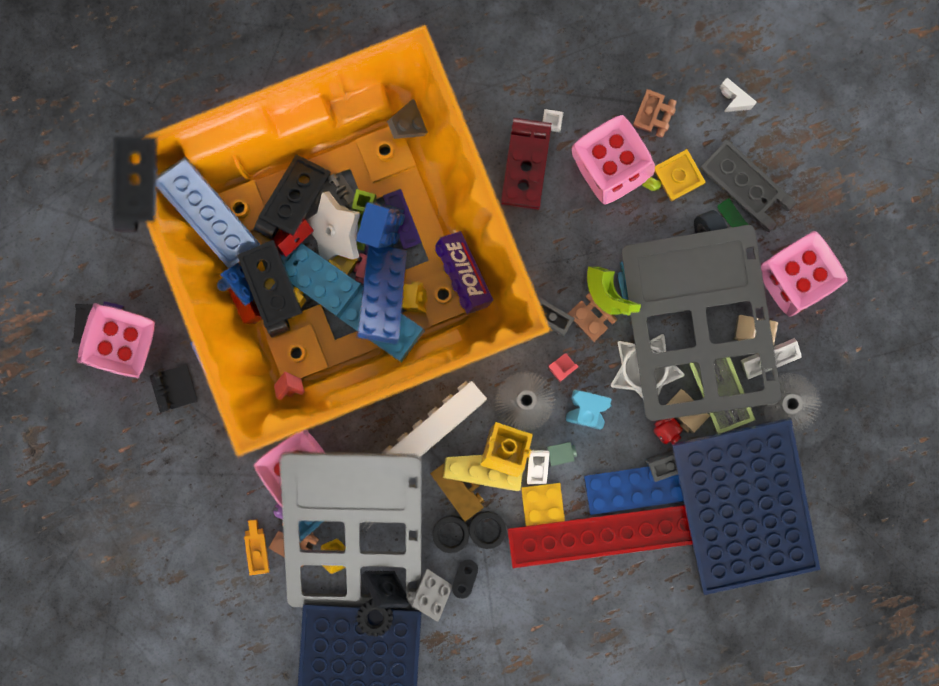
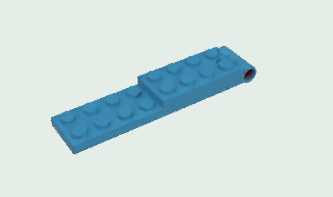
M302 243L287 257L281 255L292 285L358 332L363 286ZM401 313L397 345L374 340L370 341L402 363L425 330Z

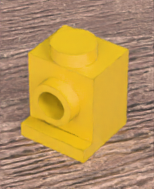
M412 282V284H404L402 308L408 312L426 313L427 309L424 308V303L427 300L426 289L423 288V283Z

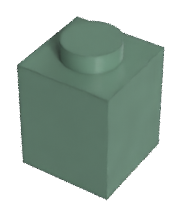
M570 442L546 447L547 451H549L550 466L573 462L574 457L577 456L575 445L571 446Z

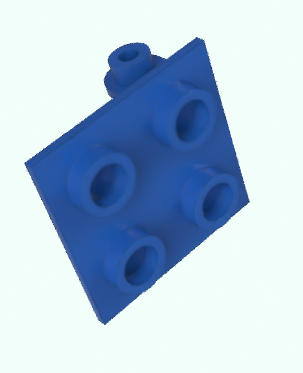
M239 262L220 274L222 279L217 283L219 290L226 291L231 288L244 306L254 300Z

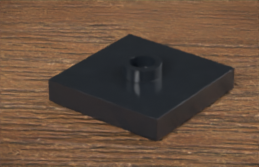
M365 571L362 574L377 608H403L410 604L395 571Z

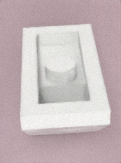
M728 78L719 87L722 90L721 93L726 98L733 99L725 112L751 110L757 103Z
M531 451L529 458H527V484H547L549 451Z

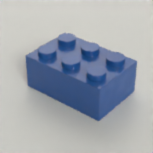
M367 202L356 241L377 248L394 247L400 236L397 233L398 229L405 220L404 209L385 203Z

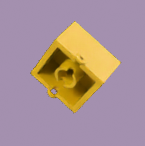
M495 422L489 430L480 465L518 477L524 471L526 460L531 454L529 448L533 434Z

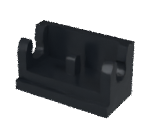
M75 304L76 314L72 343L80 344L93 304Z

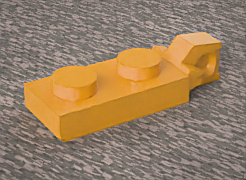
M258 519L248 520L249 530L245 531L244 540L249 575L269 573L265 533L263 528L259 529Z

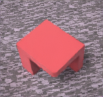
M565 353L550 364L548 369L561 382L579 366Z
M284 372L274 385L276 398L279 400L284 395L292 397L295 393L300 395L304 393L302 380L287 372Z

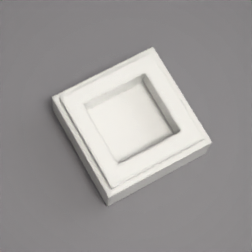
M544 109L542 122L552 123L551 131L560 132L563 112Z

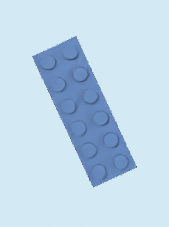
M183 157L157 176V188L228 268L239 262L237 254L260 245L186 157Z

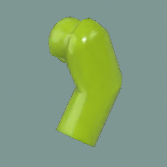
M650 177L642 186L650 191H655L661 188V182Z

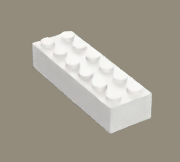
M465 381L457 388L459 392L456 395L450 394L442 401L444 403L443 406L439 409L437 407L433 408L427 414L429 418L424 422L419 420L412 426L414 430L410 434L405 432L397 439L399 443L396 446L390 445L382 454H415L421 457L485 403L487 398L472 381L470 383Z

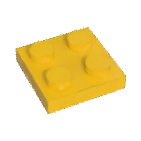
M688 149L655 166L654 172L671 202L706 183Z
M560 483L521 487L526 526L565 521Z

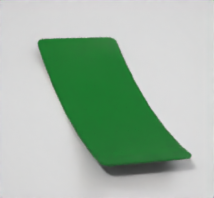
M730 198L717 206L731 228L748 225Z

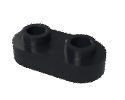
M464 560L459 565L452 586L453 594L457 598H467L472 592L478 573V566L472 560ZM467 566L472 568V572L469 574L464 571ZM461 585L465 586V592H459L458 587Z

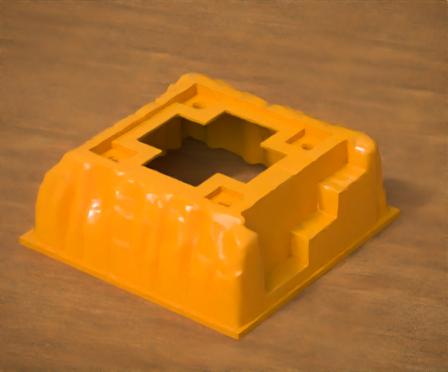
M426 25L144 136L146 138L158 139L157 176L183 157H186L260 245L269 242L271 239L255 232L254 226L258 216L296 154L331 172L330 175H336L351 169L358 189L376 194V199L401 189L429 260L405 270L404 284H412V282L423 283V288L426 289L427 300L424 303V308L427 311L426 313L408 311L402 313L425 330L402 363L369 339L358 338L357 331L335 340L321 305L302 311V314L297 315L294 320L292 318L287 319L291 330L271 338L262 320L256 324L243 323L228 289L221 291L217 288L218 281L222 279L220 274L229 268L156 186L155 222L146 223L237 456L550 331ZM414 99L428 133L420 137L394 139L387 121ZM383 147L390 148V153L382 155L380 150ZM133 153L130 157L131 163L135 165L140 162V155ZM133 174L130 177V182L133 186L140 182L138 174ZM306 176L299 178V182L303 184L310 181ZM243 204L245 207L244 211L236 213V207ZM460 231L493 298L492 303L487 308L467 314L465 309L461 307L460 298L457 292L453 290L452 281L444 271L443 262L435 250V245L440 237ZM259 262L258 269L265 271L263 262ZM446 290L449 296L447 299L441 300L437 296L438 292ZM296 348L302 350V355L298 359H294L292 356V352ZM287 372L302 380L304 393L302 395L295 393L292 397L284 395L279 400L276 398L274 385L282 374Z

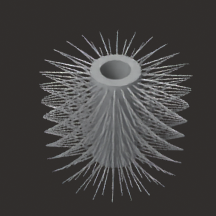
M524 372V378L523 373H520V375L516 374L517 376H514L516 378L510 380V382L506 380L502 382L504 384L503 388L500 390V393L498 392L495 395L498 396L495 399L505 401H496L495 403L505 404H499L495 407L504 406L497 410L514 407L515 411L505 422L511 418L507 425L513 420L510 427L514 425V428L518 427V430L521 427L522 431L523 429L524 431H530V429H533L532 427L538 428V425L545 424H537L538 422L548 421L546 419L547 414L549 413L548 417L551 415L550 412L552 410L550 409L554 408L553 405L555 403H551L550 407V403L546 402H553L555 400L543 399H550L555 396L545 397L553 393L537 395L538 391L536 390L546 380L538 386L543 377L538 381L540 375L535 379L536 374L533 376V372L530 375L528 372V374L526 373V378ZM521 397H526L529 400L528 406H524L521 403Z
M786 373L784 380L779 383L781 384L780 401L767 406L763 405L760 408H762L763 417L764 415L768 417L770 413V418L774 416L776 421L783 420V418H791L793 429H795L796 426L799 428L802 424L810 425L803 419L811 421L810 419L815 420L808 414L816 415L802 408H817L805 405L820 406L811 403L823 402L816 401L818 397H816L815 388L813 390L810 386L811 389L809 390V386H806L805 382L801 381V378L799 380L796 376L795 379L793 373L791 378L789 373L788 379ZM790 399V405L787 406V401Z

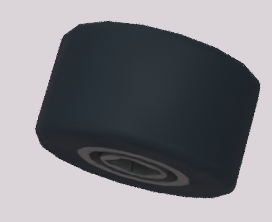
M715 210L700 214L694 219L695 233L727 228L723 217Z

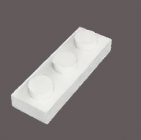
M795 338L774 346L777 368L802 358L798 342ZM758 354L741 360L747 379L762 374L760 356Z

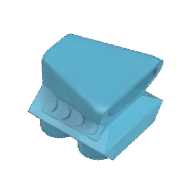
M574 390L570 399L577 409L566 414V421L598 430L603 429L605 421L600 412H604L611 407L612 399Z

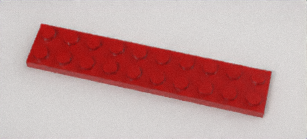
M685 505L507 529L512 568L693 544Z

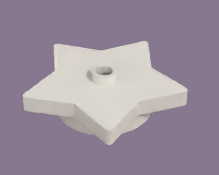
M329 191L322 192L317 214L306 220L314 230L311 234L317 240L319 255L327 261L329 259L332 260L337 255L349 259L359 258L356 245L359 232L357 223L360 212L352 211L339 205Z
M664 334L650 340L653 353L666 352ZM618 341L622 366L611 383V387L635 390L643 399L635 344ZM677 366L657 368L655 370L658 395L664 385L684 377V373Z

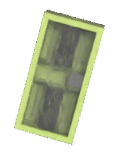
M730 357L716 359L714 361L719 396L745 394ZM689 363L704 398L699 363ZM750 407L709 413L717 434L755 420Z

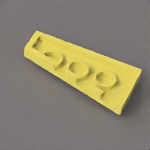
M483 455L445 458L442 478L513 491H520L522 473L515 477L481 466Z

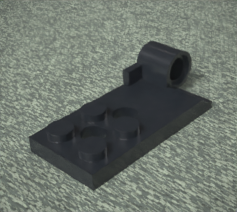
M114 137L112 221L115 232H137L139 222H155L157 138ZM133 153H138L141 159L138 164L134 165L131 163L130 157ZM133 174H138L140 182L133 186L130 183V177Z
M296 154L258 216L254 231L271 240L279 229L294 236L327 182L331 172ZM306 176L310 181L303 184L299 182V178ZM292 192H298L300 197L292 199L289 195Z
M275 240L237 254L262 321L270 337L273 338L290 331L287 319L302 314V310ZM267 261L268 268L265 271H260L258 269L259 262ZM268 279L275 281L273 289L268 290L265 287Z

